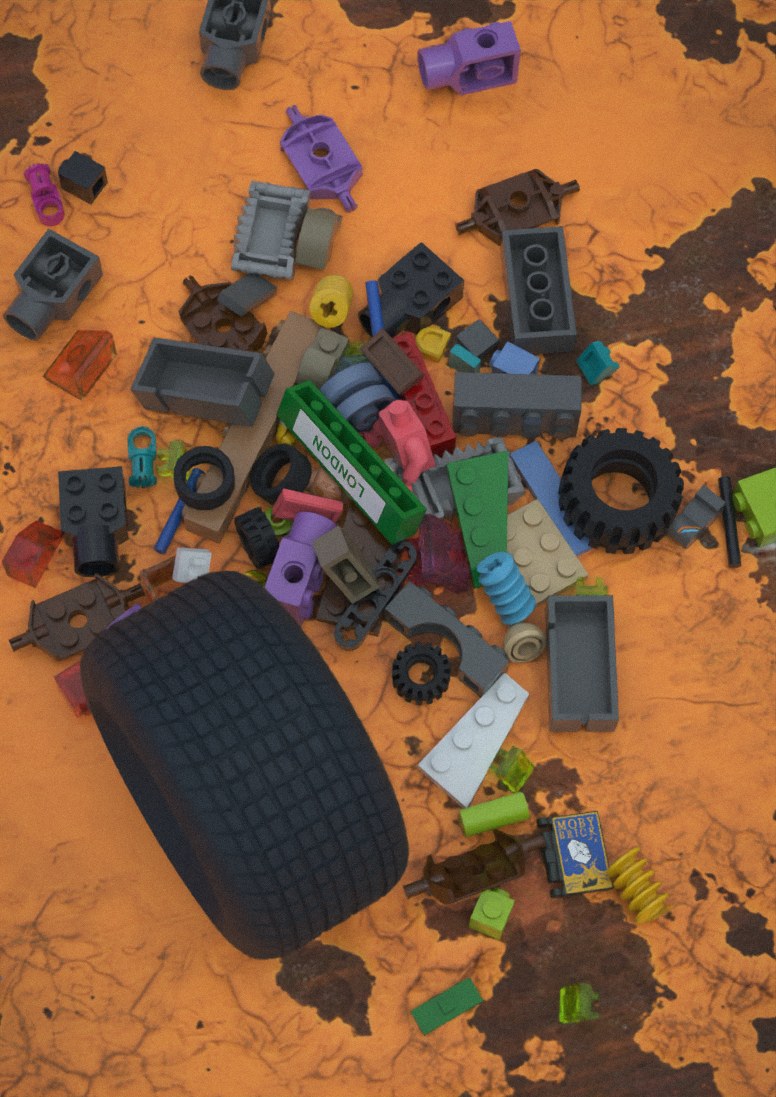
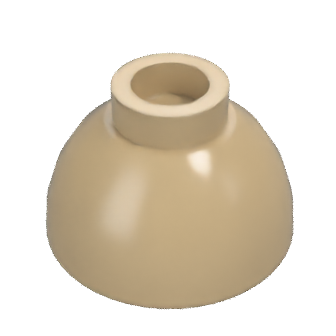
M523 620L519 623L508 625L503 639V651L506 653L507 659L513 663H526L534 660L545 650L547 645V638L543 631L536 625L526 623Z

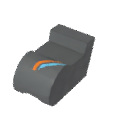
M703 485L695 494V497L683 509L682 513L671 523L666 534L684 549H688L721 516L726 502Z

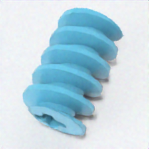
M498 552L486 557L477 565V571L481 573L478 579L480 584L485 586L484 591L490 596L491 604L495 605V611L501 616L502 624L513 625L524 620L532 613L536 600L531 594L529 586L525 584L524 577L520 574L518 566L514 564L512 555L507 552Z

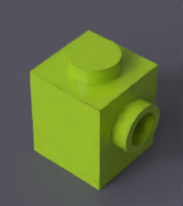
M496 887L481 892L471 915L469 928L500 940L515 900L509 898V893Z

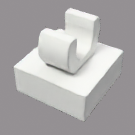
M177 547L172 579L176 582L187 583L198 576L209 573L212 553L207 549Z

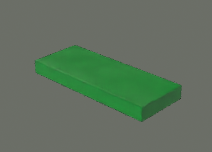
M470 977L411 1010L410 1013L425 1036L483 1002V999Z

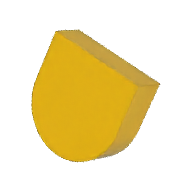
M425 327L420 330L416 336V344L421 356L439 363L449 343L451 333L436 327Z

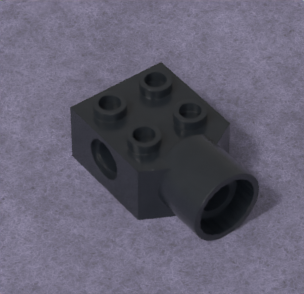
M422 242L378 278L384 330L391 338L396 337L402 331L418 334L423 328L430 327L463 298L464 279ZM367 304L358 312V319L364 330L372 338L369 307Z
M122 466L58 471L61 532L65 545L73 547L75 573L84 577H94L96 573L102 577L116 573L119 570L118 545L129 539L126 483Z

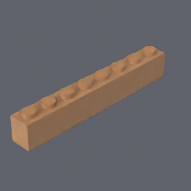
M290 310L286 320L281 319L275 332L277 338L273 345L269 344L263 354L275 375L265 398L259 397L262 405L253 426L227 423L222 435L224 440L220 448L215 447L229 457L234 468L235 488L232 495L222 506L212 510H197L185 504L182 517H184L185 529L218 544L221 543L251 484V474L255 463L269 449L276 435L280 421L276 414L285 389L296 385V378L307 348L312 346L320 328H324L313 319ZM210 464L207 473L200 475L195 487L196 493H210L221 486L223 474L218 466Z

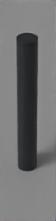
M723 476L718 478L720 498L726 502L722 516L729 568H739L742 565L734 502L732 499L731 478Z

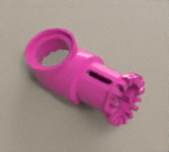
M37 163V166L32 164L33 167L29 166V169L25 170L24 177L26 181L30 182L32 188L31 197L38 219L46 226H56L62 222L65 213L57 187L52 184L50 179V167L48 164L44 165L43 163L41 165ZM48 206L58 208V212L52 216L42 214L43 210Z

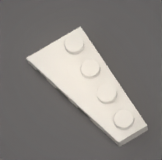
M504 673L418 764L417 769L463 809L469 807L491 764L498 755L504 740L524 707L529 693Z

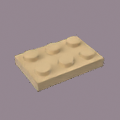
M538 499L507 515V553L512 555L514 564L518 566L520 574L524 577L525 584L529 586L531 594L536 600L535 608L547 602L548 595H560L588 579L589 574Z

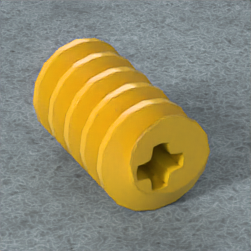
M328 275L319 281L310 302V313L314 321L323 327L334 328L346 320L353 298V288L350 282L340 275Z
M638 846L614 860L606 874L609 878L618 877L613 884L616 889L626 888L620 897L623 901L632 900L627 909L631 913L640 911L635 917V922L637 924H644L663 916L675 904L668 906L663 904L670 895L668 893L657 894L656 891L662 885V882L650 883L649 879L655 871L654 869L643 871L642 868L648 862V859L636 860L635 856L641 850Z

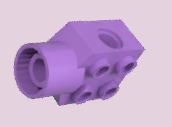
M511 21L494 22L488 26L475 29L467 28L454 33L445 44L418 49L417 59L421 79L426 90L450 85L460 95H466L517 83L521 49Z
M298 512L295 515L289 535L281 540L264 587L284 606L300 627H302L304 619L310 620L314 608V602H312L314 591H320L324 580L323 569L317 558L312 541L337 527L330 519L312 512Z

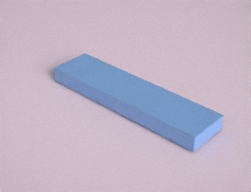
M534 441L510 453L516 471L521 476L533 498L540 501L575 555L579 557L594 549L588 546L589 537L585 535L579 540L573 534L576 526L572 524L567 527L563 520L565 510L560 511L558 504L561 495L558 494L561 478L538 442Z

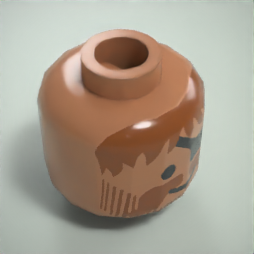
M322 466L319 469L314 467L309 484L305 490L310 495L348 504L350 497Z

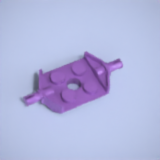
M292 105V109L288 107L285 112L293 125L285 131L281 138L280 150L281 152L285 151L308 190H311L310 199H339L347 213H350L351 209L354 211L358 205L350 195V191L362 177L363 167L331 117L321 114L308 118L306 116L302 117L296 105ZM323 148L329 154L325 157H317L313 152Z

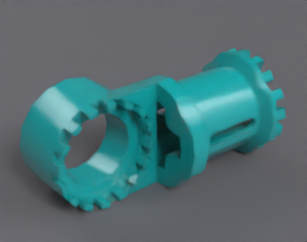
M141 426L132 429L131 433L128 434V460L131 461L132 476L129 477V485L139 488L140 485L144 488V485H146L147 488H150V486L152 487L157 483L153 470V461L156 460L157 441L152 429L150 430L147 426ZM143 435L151 439V444L145 449H138L134 446V441L139 436Z

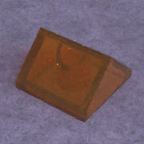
M77 330L42 377L80 401H83L117 356L113 334L110 331Z

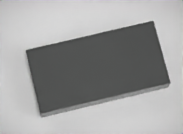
M250 273L222 290L217 301L239 316H243L274 296L277 287L258 274Z

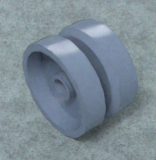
M371 363L352 365L330 378L320 388V392L358 433L373 430V424L379 418L378 413L387 405L396 401L390 389L386 385H382V377Z

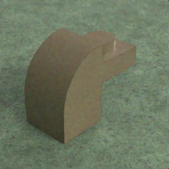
M309 208L302 224L295 263L324 270L331 259L334 237L341 227L343 216L335 214L333 210L327 208Z
M321 327L312 346L307 348L296 378V385L310 380L320 390L330 378L337 374V368L349 346V338Z

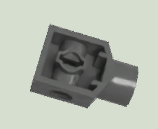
M208 0L199 29L201 52L205 54L200 76L207 84L222 90H233L240 85L245 65L258 63L271 17L270 0Z
M48 228L14 273L19 294L4 312V320L23 337L38 341L53 320H70L103 275L100 257Z

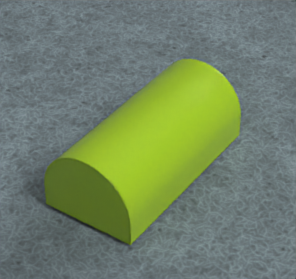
M518 792L461 809L457 818L462 833L466 838L529 819V810L524 793Z

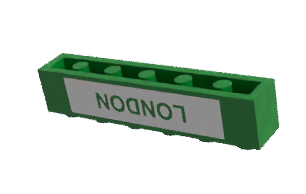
M310 380L286 388L276 414L278 418L392 545L416 535L427 508Z

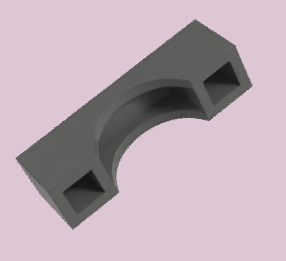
M409 581L384 608V620L407 639L420 634L431 633L443 636L453 643L461 659L458 680L481 698L508 671L509 660L506 653L496 645L490 646L482 639L481 633L471 625L465 626L457 619L458 616L450 607L446 605L440 606L435 602L432 594L421 585L417 587Z

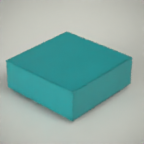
M455 344L450 350L449 366L458 372L480 373L481 359L459 344Z

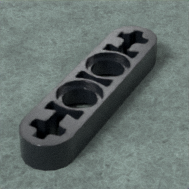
M400 541L393 544L374 570L376 579L382 575H388L393 578V587L387 591L378 588L355 603H351L336 625L334 637L337 646L342 650L353 651L362 645L383 614L384 608L392 601L415 567L417 551L411 543ZM404 551H408L410 561H401L397 568L398 572L402 574L398 575L392 569L397 562V555L395 553L402 554ZM364 601H370L375 604L376 611L372 616L364 617L359 614L358 606ZM353 616L359 623L366 626L363 628L358 624L354 631L356 639H348L345 642L343 641L342 631L348 632L351 630L354 620L350 619V617Z

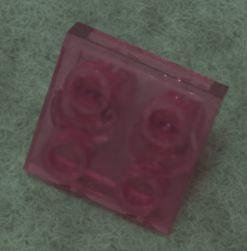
M430 513L424 515L419 526L420 536L406 540L415 547L417 557L421 556L422 566L413 568L409 574L413 576L408 577V582H412L417 587L434 582L457 594L467 592L469 568L460 529Z

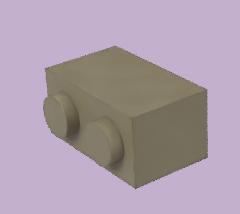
M340 525L312 541L321 568L352 604L380 588L370 561Z

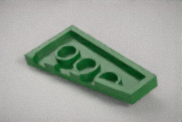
M508 451L450 462L445 465L473 589L485 587L479 582L478 578L481 573L477 571V565L494 553L507 552Z

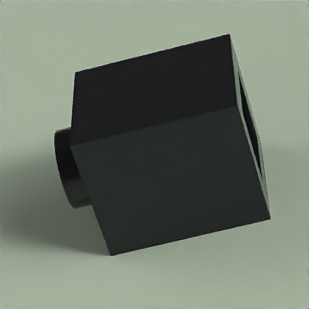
M74 151L69 159H65L58 170L61 188L91 205L108 183L105 166L77 151Z

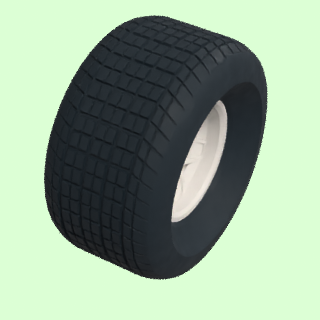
M218 571L198 576L196 579L169 592L168 595L162 596L142 607L138 612H134L110 625L108 629H103L84 650L80 662L84 695L104 743L125 785L164 853L192 896L218 931L235 948L246 956L257 960L275 959L289 955L293 950L300 949L308 944V942L321 936L323 932L331 930L349 919L352 915L375 903L381 897L386 896L396 886L408 865L409 844L402 811L379 754L349 698L317 648L284 606L254 579L237 571Z

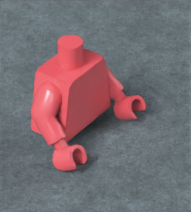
M396 400L378 413L379 418L373 424L372 431L359 432V435L372 449H377L381 446L382 436L383 441L403 471L402 476L404 479L402 482L412 492L411 483H416L423 471L436 465L423 424L408 401Z

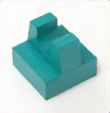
M601 341L592 342L576 360L590 385L599 384L604 378L614 374L620 367L617 362H613L609 355L611 351L608 347H604Z

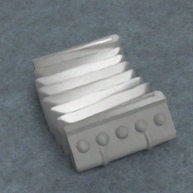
M251 181L249 197H245V206H241L242 215L237 216L238 225L235 226L236 234L234 235V253L231 270H240V272H245L246 274L258 273V275H267L274 279L285 278L286 280H294L296 240L298 239V232H301L303 218H305L309 209L311 190L299 189L295 186L275 185L269 182Z
M502 437L487 439L485 448L478 441L475 450L468 443L464 452L455 446L453 454L451 455L445 450L442 459L434 454L436 466L423 471L416 483H411L412 493L427 508L423 517L426 528L435 529V531L443 529L445 518L452 523L453 514L456 515L445 465L450 462L508 451ZM508 451V506L514 504L515 501L526 493L520 480L521 476L518 475L510 457V451Z

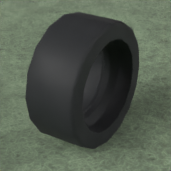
M286 443L276 444L267 449L255 463L251 474V487L255 494L269 504L274 505L283 488L301 493L305 491L312 474L311 463L304 454L293 446ZM290 463L289 471L285 478L272 488L273 480L278 471L284 465Z
M198 446L190 449L178 458L174 467L173 480L176 492L180 500L188 507L197 510H212L220 507L231 497L235 488L232 463L229 457L216 448ZM210 463L221 469L223 482L218 489L210 493L191 491L185 482L186 474L193 466Z

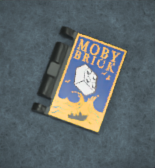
M598 811L542 817L536 820L537 827L541 828L551 825L552 832L541 833L546 844L541 849L548 884L562 882L563 887L550 890L551 898L613 889L612 878H609L606 874L609 869V863Z

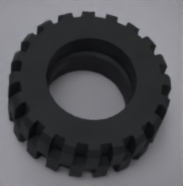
M616 428L615 433H610L609 429L598 431L597 438L594 435H589L583 439L581 445H576L566 462L558 494H561L558 501L560 511L565 510L563 520L567 527L572 524L576 526L573 534L579 540L585 535L590 538L588 546L596 550L598 546L606 548V553L615 554L616 550H623V554H632L636 547H639L641 551L650 548L653 541L659 542L665 536L681 505L684 481L679 477L681 469L678 462H671L673 458L671 451L668 448H660V441L656 438L647 439L643 437L644 432L635 430L634 433H628L627 428ZM610 472L627 474L641 483L647 492L649 502L643 507L634 510L615 509L605 504L596 495L592 486V480Z

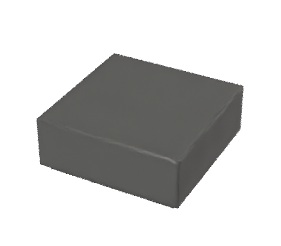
M480 319L456 336V342L479 359L499 345V339Z

